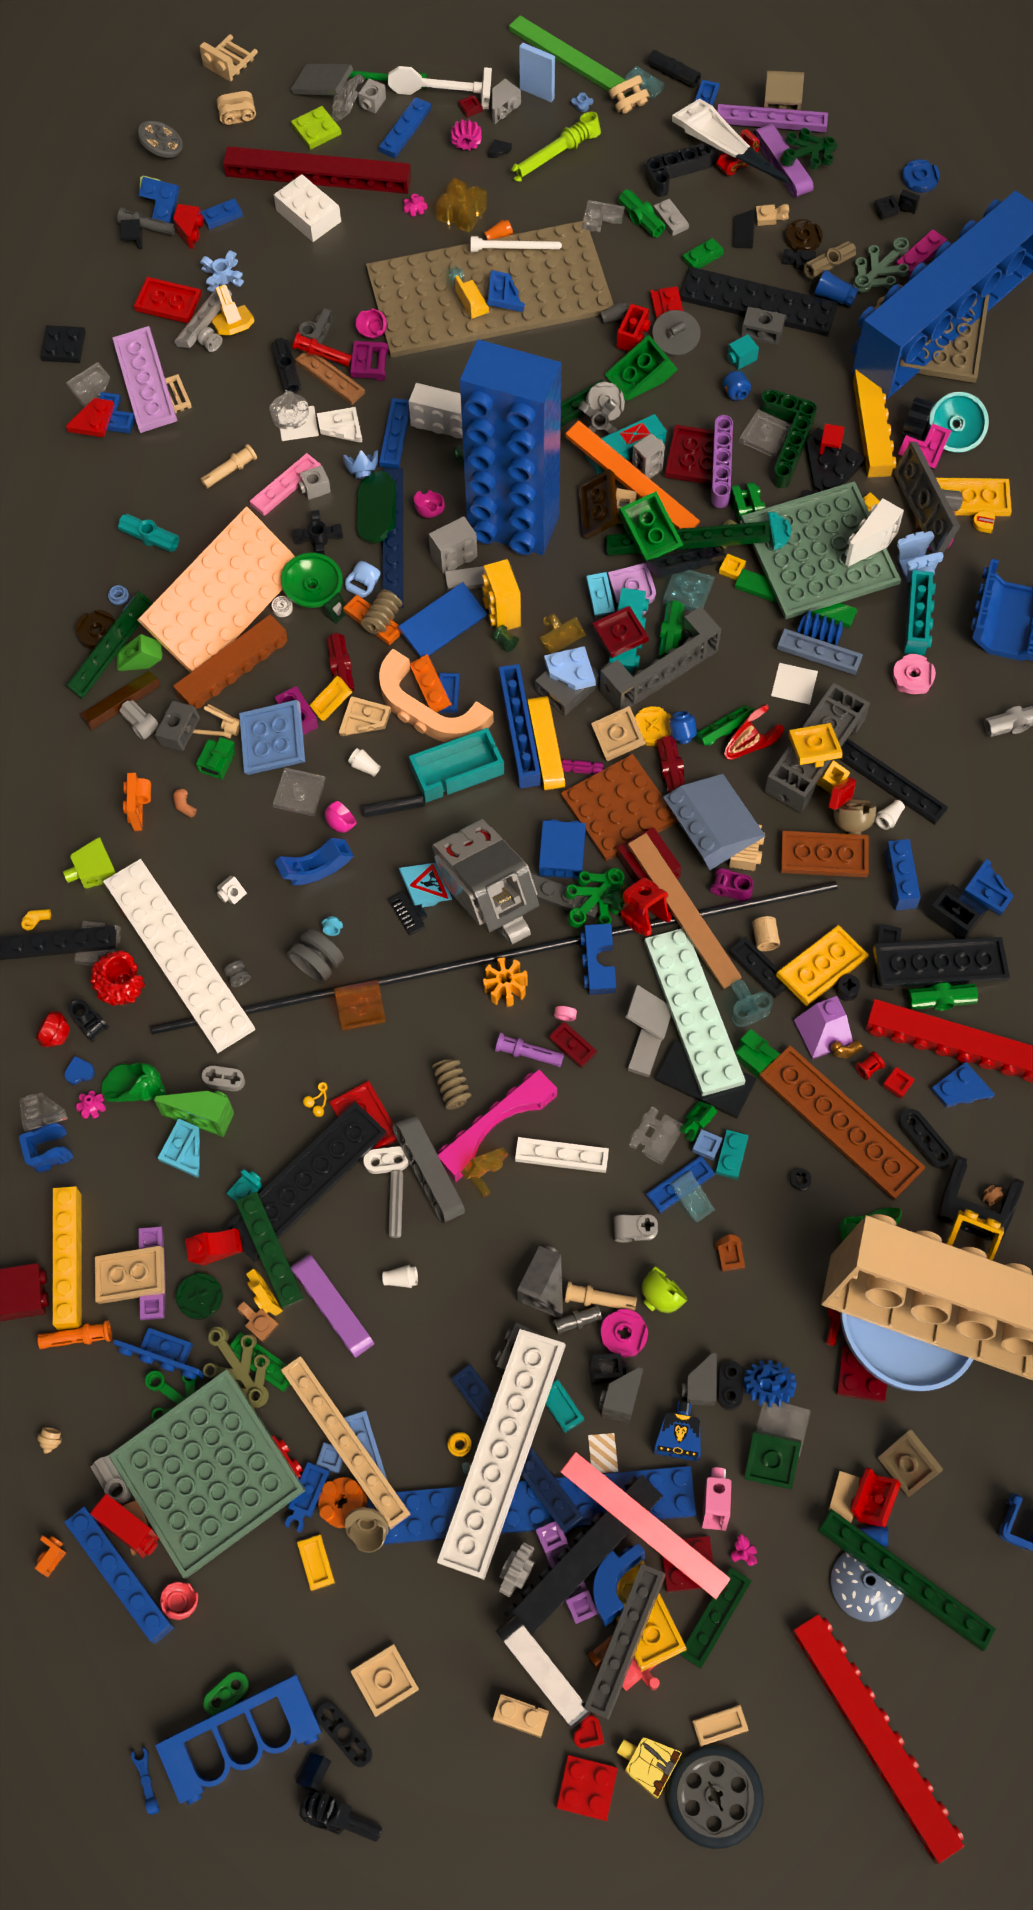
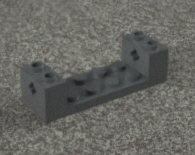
M701 606L695 610H690L684 616L682 633L684 644L682 646L673 648L662 659H656L645 670H639L634 677L619 660L606 664L601 670V694L616 711L628 706L630 708L716 653L719 649L721 628Z
M833 683L802 728L831 723L840 747H842L850 734L855 735L866 720L870 702ZM791 743L769 774L765 793L802 813L813 796L816 783L832 760L824 761V766L815 767L814 763L800 765Z

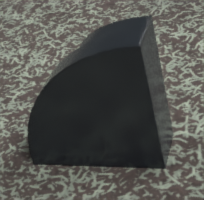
M494 139L488 153L489 158H498L499 155L508 154L512 149V143Z

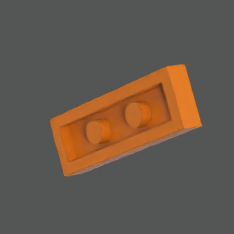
M356 595L343 607L344 613L361 624V620L369 611L371 604ZM390 620L391 624L386 626L387 630L385 633L379 632L378 635H375L389 646L401 635L397 629L399 625Z
M428 654L410 663V667L429 708L437 713L452 705Z

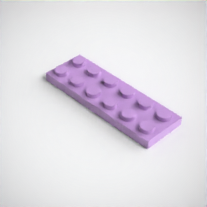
M147 326L113 337L140 433L178 421L150 327Z

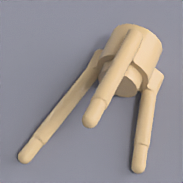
M208 704L204 706V710L223 719L221 728L224 729V732L195 729L193 732L194 734L224 736L230 739L232 735L237 736L241 730L240 719L234 718Z

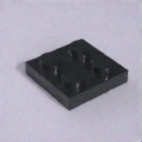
M46 325L40 356L41 360L80 363L86 334L85 327Z

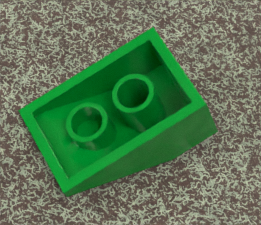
M647 335L607 371L605 375L611 383L621 390L624 399L629 401L664 383L678 369L653 338Z
M657 491L619 509L618 517L646 563L650 559L661 557L683 546Z

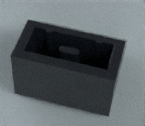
M952 884L933 903L928 917L959 939H966L989 908Z

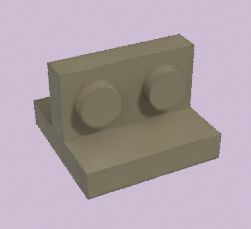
M912 1430L906 1432L878 1457L891 1476L899 1480L900 1487L908 1497L943 1471L940 1464Z

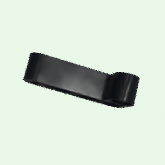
M701 143L649 158L646 163V180L653 194L658 197H664L669 192L670 179L711 168L715 160V147L707 143Z

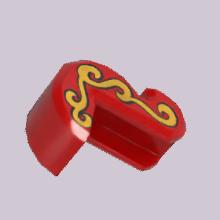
M748 129L741 130L740 137L758 153L759 139ZM725 152L718 157L716 162L717 167L727 176L734 175L738 167L749 165Z

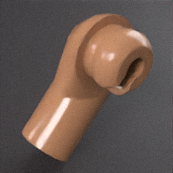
M183 788L177 789L173 794L175 808L193 818L197 809L187 804V790Z

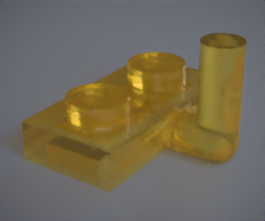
M551 614L545 617L543 621L546 625L552 624L554 630L543 635L540 639L547 652L553 654L584 637L586 634L577 617L561 625L557 616Z
M503 1147L470 1160L461 1173L466 1179L470 1178L483 1197H487L491 1191L481 1179V1176L492 1170V1172L499 1170L504 1165L503 1161L509 1154Z

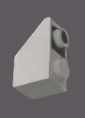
M504 79L492 88V118L495 124L504 119L507 114L517 109L521 104V90L507 79Z

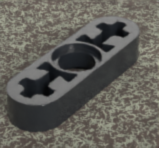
M322 1704L316 1713L320 1725L353 1765L360 1768L369 1765L373 1753L368 1744L334 1704ZM324 1709L329 1711L334 1709L333 1718L337 1722L340 1718L343 1720L342 1723L334 1728L333 1732L329 1728L334 1725L328 1719L322 1720ZM343 1727L349 1728L352 1732L351 1739L346 1743L340 1742L337 1738L338 1731ZM356 1738L360 1742L355 1745L361 1751L367 1750L365 1754L367 1759L364 1762L362 1760L355 1761L354 1758L357 1754L352 1748L349 1752L345 1749L351 1746Z

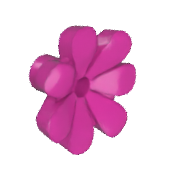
M412 194L410 199H405L403 203L405 205L403 211L405 213L410 211L411 216H416V212L421 215L424 213V210L428 209L422 196L418 197L417 194Z
M89 1091L87 1096L85 1094L79 1095L80 1103L76 1105V1110L78 1112L82 1111V1118L87 1119L90 1114L92 1118H97L99 1116L98 1110L101 1112L106 1110V1106L101 1103L104 1101L102 1094L96 1095L94 1091Z
M740 1534L737 1537L738 1541L735 1543L737 1550L731 1553V1558L734 1562L742 1559L749 1566L755 1565L757 1559L753 1554H756L757 1550L755 1546H749L750 1542L747 1537Z

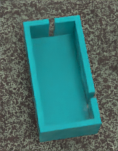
M488 728L409 756L410 769L424 797L425 803L443 797V792L449 795L504 775V761L498 748L495 747L494 739Z

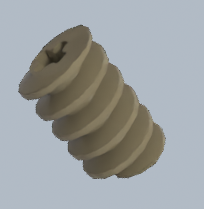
M382 589L374 600L373 605L370 606L369 611L365 614V617L361 620L363 628L374 635H378L379 632L385 633L387 630L386 626L391 624L390 620L394 619V614H397L398 608L403 605L402 601L391 591Z
M443 1060L432 1066L433 1070H436L434 1075L438 1078L437 1084L441 1086L440 1092L443 1094V1101L446 1103L445 1107L448 1110L464 1106L467 1099L472 1096L471 1093H464L469 1086L461 1085V1083L466 1081V1077L458 1076L463 1073L462 1068H455L461 1064L459 1060Z

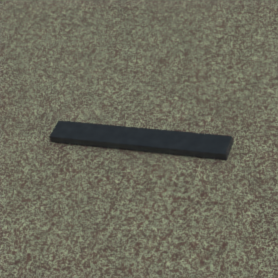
M810 713V714L805 718V720L798 726V728H802V727H803V725L806 723V721H807L808 718L810 717L811 713ZM848 738L841 747L842 758H838L840 761L935 825L947 811L948 806Z

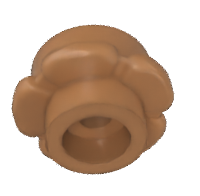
M994 1185L988 1187L983 1192V1202H987L989 1206H992L1001 1201L1005 1196L1002 1192V1187H995Z

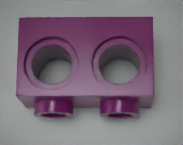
M297 686L274 697L276 704L293 700L300 702L303 735L318 728L317 718Z

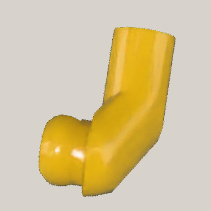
M51 910L29 911L22 919L21 927L29 931L39 921L51 920Z

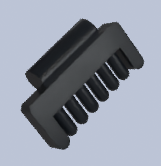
M401 892L389 899V904L392 905V908H396L394 911L400 917V921H403L402 924L405 926L408 935H413L425 928L422 920L426 919L428 915L421 905L413 904L410 896L407 897L405 892Z

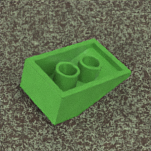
M199 1091L156 1096L154 1100L162 1116L176 1121L181 1119L199 1127V1129L224 1137L234 1115L229 1098H227L228 1096L219 1091L214 1093Z

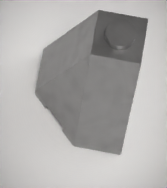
M539 1246L517 1290L518 1303L560 1319L563 1316L561 1254L553 1247L545 1246L544 1248Z

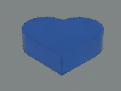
M74 1056L65 1071V1078L72 1085L79 1084L81 1081H89L95 1075L93 1066Z

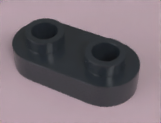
M728 1361L721 1366L719 1371L718 1402L725 1410L732 1411L741 1405L743 1399V1369L737 1362ZM732 1369L736 1372V1375L731 1377L727 1374V1371ZM732 1393L735 1399L728 1400L726 1395Z

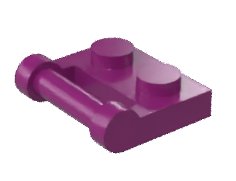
M354 341L351 377L375 378L378 381L385 380V360L389 350L388 344L384 342ZM373 352H378L377 369H371Z

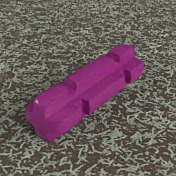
M563 759L562 768L563 772L573 770V773L590 774V772H593L595 775L598 772H602L603 763L594 762V764H591V761L574 760V762H571L569 759Z

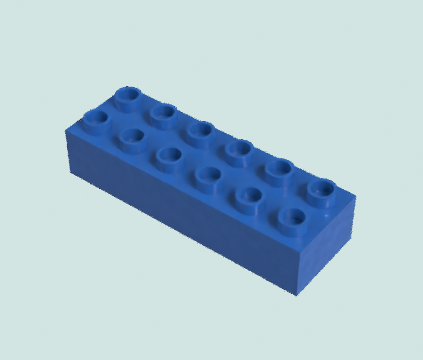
M1016 190L1002 202L999 199H995L987 207L983 219L978 223L970 220L960 232L958 240L953 244L949 241L944 242L929 265L923 262L917 265L911 273L907 284L903 287L898 284L894 285L886 294L883 304L879 308L868 307L859 318L857 324L862 330L860 337L856 340L851 350V353L856 356L852 374L854 375L855 370L859 371L882 388V393L886 394V399L888 400L920 372V369L900 366L901 359L904 360V363L926 366L933 360L935 351L944 350V348L936 345L935 340L942 346L947 345L950 340L952 343L959 336L957 333V326L959 324L967 323L972 325L982 316L984 300L987 295H989L988 312L1033 272V202ZM972 309L975 313V316L968 311ZM961 318H972V321L965 322ZM952 322L953 330L950 333H944L946 330L951 329L949 324ZM961 326L959 331L963 333L968 327ZM923 348H926L929 351V357L927 359H924V357L927 356V352L923 350Z
M478 339L460 378L467 521L476 532L478 542L491 544L495 541L509 545L513 551L522 555H529L533 552L544 556L559 519L561 362Z

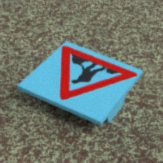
M436 863L399 868L414 905L429 907L435 906L441 901L452 900L449 890L443 883Z

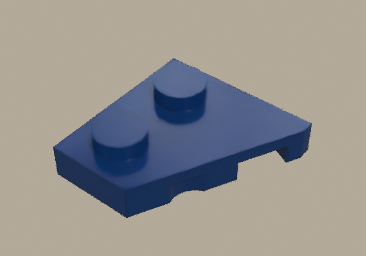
M491 270L487 305L523 312L525 304L518 297L519 292L513 284L511 275Z
M967 1062L931 1089L945 1107L956 1106L959 1103H973L975 1100L980 1099L990 1100L995 1096L994 1092Z

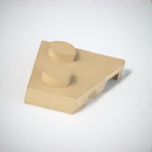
M351 696L339 735L348 736L385 729L391 713V707Z

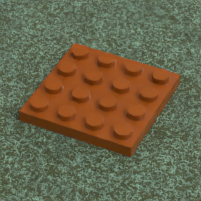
M633 754L561 792V798L576 820L586 823V834L605 862L617 856L618 846L654 827L659 833L677 823L662 794Z

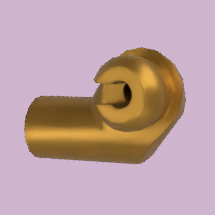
M855 1040L848 1046H843L840 1041H836L830 1048L834 1052L833 1055L835 1057L848 1059L861 1051L863 1046L858 1040Z

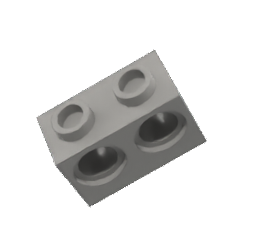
M651 433L633 445L632 465L649 479L663 470L665 449L663 441L659 438L657 439Z

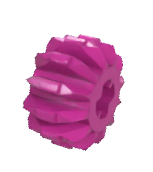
M463 119L461 122L456 121L451 129L452 144H455L456 148L461 147L462 151L464 149L470 151L471 148H477V145L482 140L481 127L477 125V122H471L470 119L468 121Z

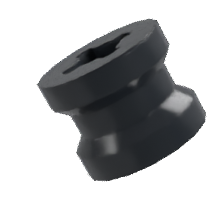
M849 974L839 979L836 993L841 1000L852 1001L857 997L861 986L858 978Z

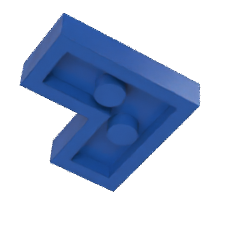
M143 177L139 196L156 201L152 218L172 223L180 186Z
M101 392L99 399L111 400L115 405L107 430L131 434L135 421L134 413L118 411L121 402L120 394Z

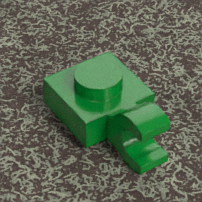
M699 1101L685 1117L687 1122L680 1127L679 1131L687 1134L689 1131L685 1139L693 1142L698 1136V1128H704L709 1124L717 1110L714 1106Z

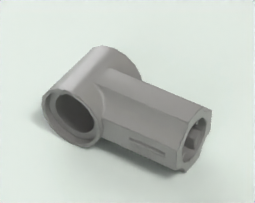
M133 700L124 702L119 710L120 714L132 726L137 736L143 741L156 732V728L159 726L156 719L150 713L146 714Z
M109 1455L96 1460L91 1469L105 1494H108L120 1505L126 1504L131 1497V1491ZM123 1487V1491L119 1496H112L116 1488Z

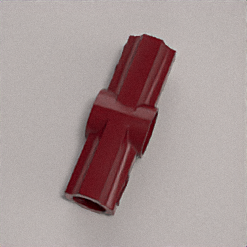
M339 633L331 634V636L327 637L331 673L334 675V679L336 676L341 677L351 691L354 692V682L351 674L352 666L350 655L347 653L345 637Z
M670 735L662 736V738L657 740L662 779H665L668 794L678 787L685 785L683 760L679 757L675 739Z

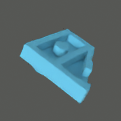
M178 1119L158 1156V1160L198 1178L200 1170L199 1127Z

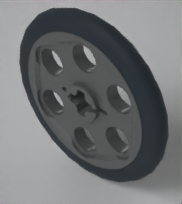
M706 1745L693 1749L675 1765L667 1786V1806L676 1827L688 1840L699 1846L711 1849L728 1848L747 1838L757 1826L762 1815L764 1803L763 1787L755 1768L742 1754L728 1747ZM717 1761L723 1765L724 1771L720 1777L711 1775L709 1767L712 1762ZM690 1773H696L701 1778V1784L696 1789H692L687 1785L686 1778ZM735 1777H740L745 1782V1789L741 1793H736L731 1788V1781ZM708 1782H710L715 1792L720 1791L722 1793V1796L719 1798L722 1811L715 1801L710 1802L708 1799L711 1795V1788ZM689 1800H694L699 1804L700 1809L696 1816H690L685 1811V1804ZM738 1804L743 1808L744 1815L741 1820L731 1818L729 1810L732 1805ZM710 1816H716L720 1819L721 1828L719 1831L712 1832L707 1828L706 1822Z

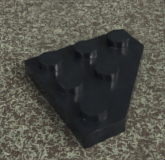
M818 427L806 440V450L808 451L810 472L813 478L814 491L817 489L821 492L846 484L864 465L866 457L842 443L841 448L825 446L823 455L819 454L824 430Z

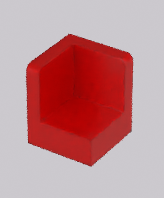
M825 424L819 454L823 455L825 446L841 448L845 427Z

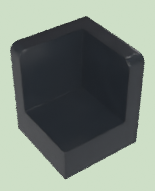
M140 219L121 220V240H137L138 248L143 249V232Z

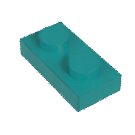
M731 1130L726 1131L716 1175L738 1180L749 1135Z

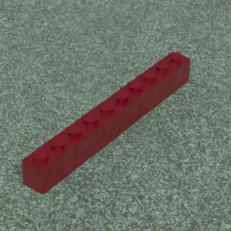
M227 146L223 162L225 176L233 178L290 183L300 175H303L314 185L402 194H408L411 182V164L403 162Z

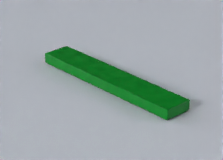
M742 569L735 584V589L778 603L765 576ZM837 603L812 611L811 615L815 616L816 613H819L820 619L827 616V621L829 622L834 618L835 624L842 621L843 627L850 629L857 609Z

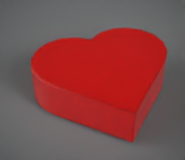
M587 1716L581 1722V1728L577 1729L574 1733L573 1741L577 1747L586 1749L604 1744L600 1722L595 1716Z

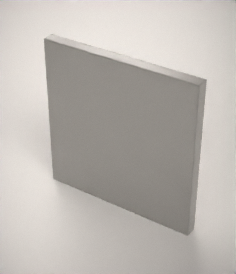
M636 985L626 1018L660 1040H663L671 1017L668 1004L639 985Z

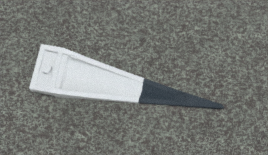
M698 99L672 115V122L684 128L685 133L789 184L788 178L750 147L712 105Z

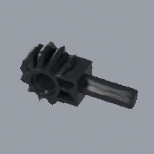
M309 1792L301 1803L299 1816L310 1826L324 1829L340 1835L345 1829L374 1842H378L382 1834L381 1826L350 1814L352 1806L334 1799V1797L319 1792Z

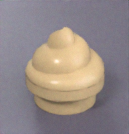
M44 1427L41 1433H38L37 1441L40 1443L39 1445L45 1454L50 1453L59 1446L62 1441L60 1437L61 1431Z

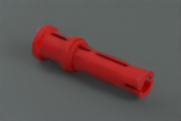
M297 332L292 349L295 350L297 348L307 352L310 356L316 354L346 367L349 366L352 355L320 344L315 338L310 339Z

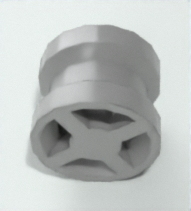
M206 327L199 333L198 342L205 346L209 352H214L221 346L222 337L216 334L211 327Z

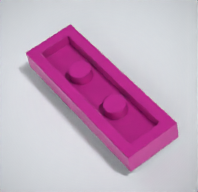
M931 230L896 262V266L902 263L909 266L908 276L910 277L916 266L922 262L927 263L948 239L935 230Z

